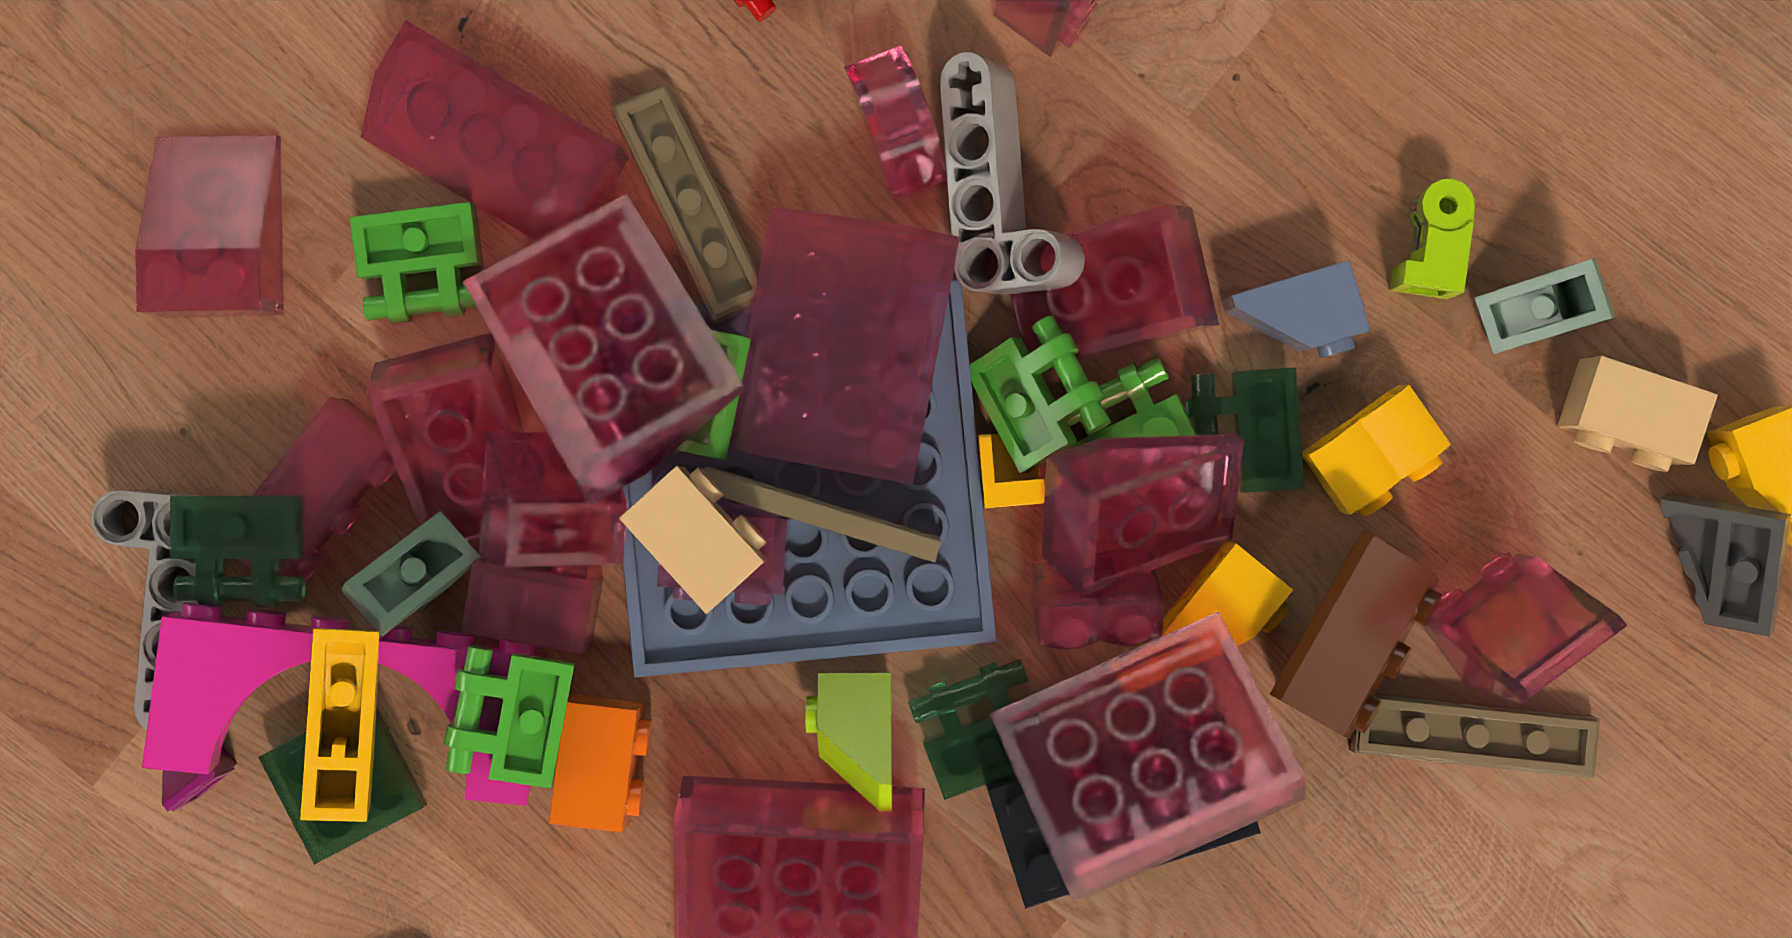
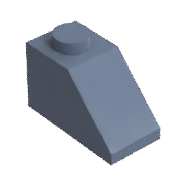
M1350 260L1234 294L1222 300L1225 313L1298 352L1317 347L1320 358L1356 348L1352 336L1371 331Z

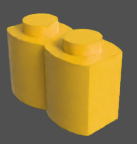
M1397 385L1361 409L1349 420L1318 439L1300 455L1341 513L1351 515L1359 511L1361 516L1364 517L1374 513L1393 498L1389 489L1401 479L1408 476L1412 482H1415L1436 470L1443 463L1439 454L1446 450L1451 443L1411 386Z

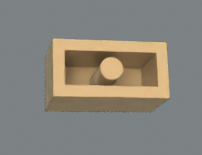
M1604 356L1579 359L1557 427L1577 433L1574 443L1604 453H1611L1612 447L1615 446L1633 452L1631 462L1656 471L1668 472L1670 465H1695L1718 394Z
M676 466L619 519L707 614L768 559L760 550L767 541L742 514L733 521L720 507L717 501L724 494L702 469L697 467L690 474L684 466Z

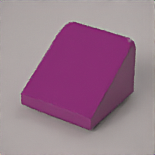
M222 746L219 764L208 775L163 770L162 806L167 812L170 810L174 812L193 803L235 769L236 762Z

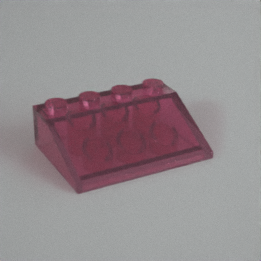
M627 193L463 281L590 506L646 475L746 390L740 377Z
M771 206L747 331V338H750L751 341L728 450L913 485L960 237L900 224Z
M1219 612L990 713L1073 902H1077L1305 800V775Z
M683 776L673 822L675 938H917L924 842L925 788L892 786V812H879L850 784Z

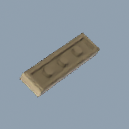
M664 84L612 106V116L713 326L769 300V294L667 85Z
M712 466L702 468L723 492L724 496L722 498L934 563L936 562L941 545V540L937 535Z
M1375 693L1374 697L1382 701L1375 718L1365 733L1355 729L1350 740L1349 750L1357 754L1594 778L1600 718L1590 715Z

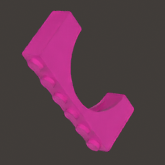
M183 602L181 611H172L162 616L142 768L208 775L219 764L222 745L235 715L253 691L273 676L289 668L311 662L314 628L349 629L350 621L333 617H311L310 626L285 623L286 613L260 609L247 610L246 619L221 616L222 606L200 602ZM397 625L383 637L380 635L378 664L396 670L420 685L439 704L450 720V723L454 724L460 692L454 689L457 669H464L469 645L493 649L489 673L508 677L512 652L547 658V652L535 651L536 642L518 638H499L498 647L474 644L475 635L457 631H437L436 640L411 637L413 628ZM484 697L479 728L498 731L503 698ZM474 751L471 771L469 774H465V800L527 806L530 785L489 779L493 754Z

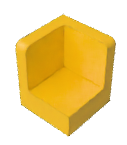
M999 434L977 435L984 508L1046 503L1044 479L1040 478L1039 467L1030 473H1019Z

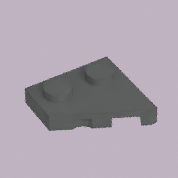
M1666 494L1661 499L1660 509L1663 517H1669L1681 547L1678 556L1685 574L1695 584V600L1704 623L1769 637L1775 629L1791 514Z

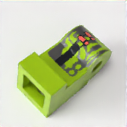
M1441 179L1420 191L1412 199L1409 207V220L1415 231L1411 258L1392 268L1389 291L1441 299H1451L1464 293L1474 226L1475 198L1471 190L1463 182L1455 179Z

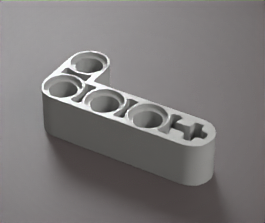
M962 52L953 56L945 64L941 73L940 89L953 262L957 279L962 286L970 291L1004 295L1058 289L1072 285L1080 277L1085 263L1083 248L1079 242L1068 234L1042 229L1026 230L1016 86L1013 74L1007 66L973 52ZM987 131L989 137L988 148L985 154L979 158L976 151L977 142L980 136ZM991 192L994 200L993 209L990 215L984 219L981 212V204L984 197ZM1051 244L1055 252V262L1051 270L1045 274L1040 263L1041 255L1044 249ZM994 252L998 260V270L990 280L987 277L985 268L989 256Z
M153 490L110 491L96 501L91 512V525L96 535L105 543L115 546L149 549L134 698L135 717L139 724L147 730L162 616L172 611H181L183 602L221 605L228 516L222 504L214 498L204 495ZM129 502L136 507L139 516L137 527L133 532H130L125 527L122 518L123 510ZM188 508L193 509L199 517L200 527L194 538H190L185 534L182 528L183 514ZM182 568L191 574L194 582V588L189 598L181 595L176 587V578Z

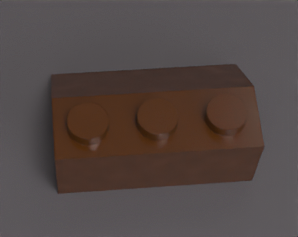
M1362 530L1269 695L1350 739L1355 729L1365 733L1381 706L1382 701L1375 698L1374 695L1385 675L1395 680L1411 653L1412 647L1404 644L1415 622L1423 626L1428 623L1441 600L1442 594L1434 590L1439 582L1436 574L1373 534Z

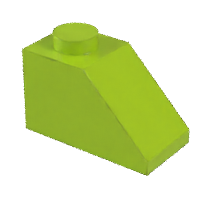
M818 673V695L806 696V733H817L819 757L879 812H892L891 673Z

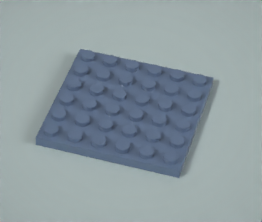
M959 280L769 298V300L714 326L704 305L599 315L619 518L676 466H684L690 474L697 467L702 469L706 468V466H712L939 536L941 540L936 562L934 563L721 497L717 503L733 521L742 514L765 538L767 543L760 550L768 559L713 610L706 614L619 519L634 678L997 642L962 284ZM653 319L677 324L672 346L675 349H680L685 325L740 335L751 339L726 460L660 447L665 422L657 421L652 445L628 440L633 419L632 415H627L630 397L637 398L644 365L643 361L638 360L642 342L648 343ZM668 367L661 403L669 404L676 368Z

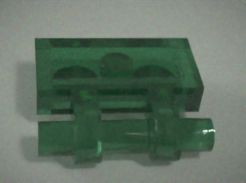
M1296 367L1232 372L1233 396L1216 397L1214 374L1190 375L1192 399L1186 400L1187 414L1189 418H1193L1194 428L1205 451L1190 457L1191 472H1197L1199 495L1223 494L1221 470L1238 469L1239 491L1241 493L1304 489ZM1234 415L1237 451L1220 452L1217 416Z
M303 495L170 496V559H195V576H177L174 580L173 595L176 601H197L200 605L218 607L224 606L226 601H253L256 607H278L281 601H302L304 599L306 589L304 578L302 576H281L279 572V559L304 557ZM223 559H252V576H226L223 571Z
M1020 659L997 667L996 662L980 667L979 671L981 674L950 686H947L946 682L943 681L928 687L929 694L908 701L916 724L939 716L944 732L923 740L924 748L944 800L1058 757L1035 697L1013 706L1010 701L1007 689L1028 682ZM990 697L995 713L963 725L961 724L956 711L957 708Z

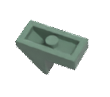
M1596 258L1474 297L1493 354L1615 317Z
M440 511L346 581L341 591L376 631H380V635L383 637L416 610L419 613L426 610L472 567L481 556Z

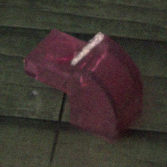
M902 46L845 66L844 68L861 118L872 140L893 201L947 181V169L938 143L940 139L920 83Z

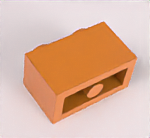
M576 694L568 698L557 755L549 824L622 833L631 822V816L640 817L645 796V780L636 779L639 756H648L653 730V721L643 719L645 703Z

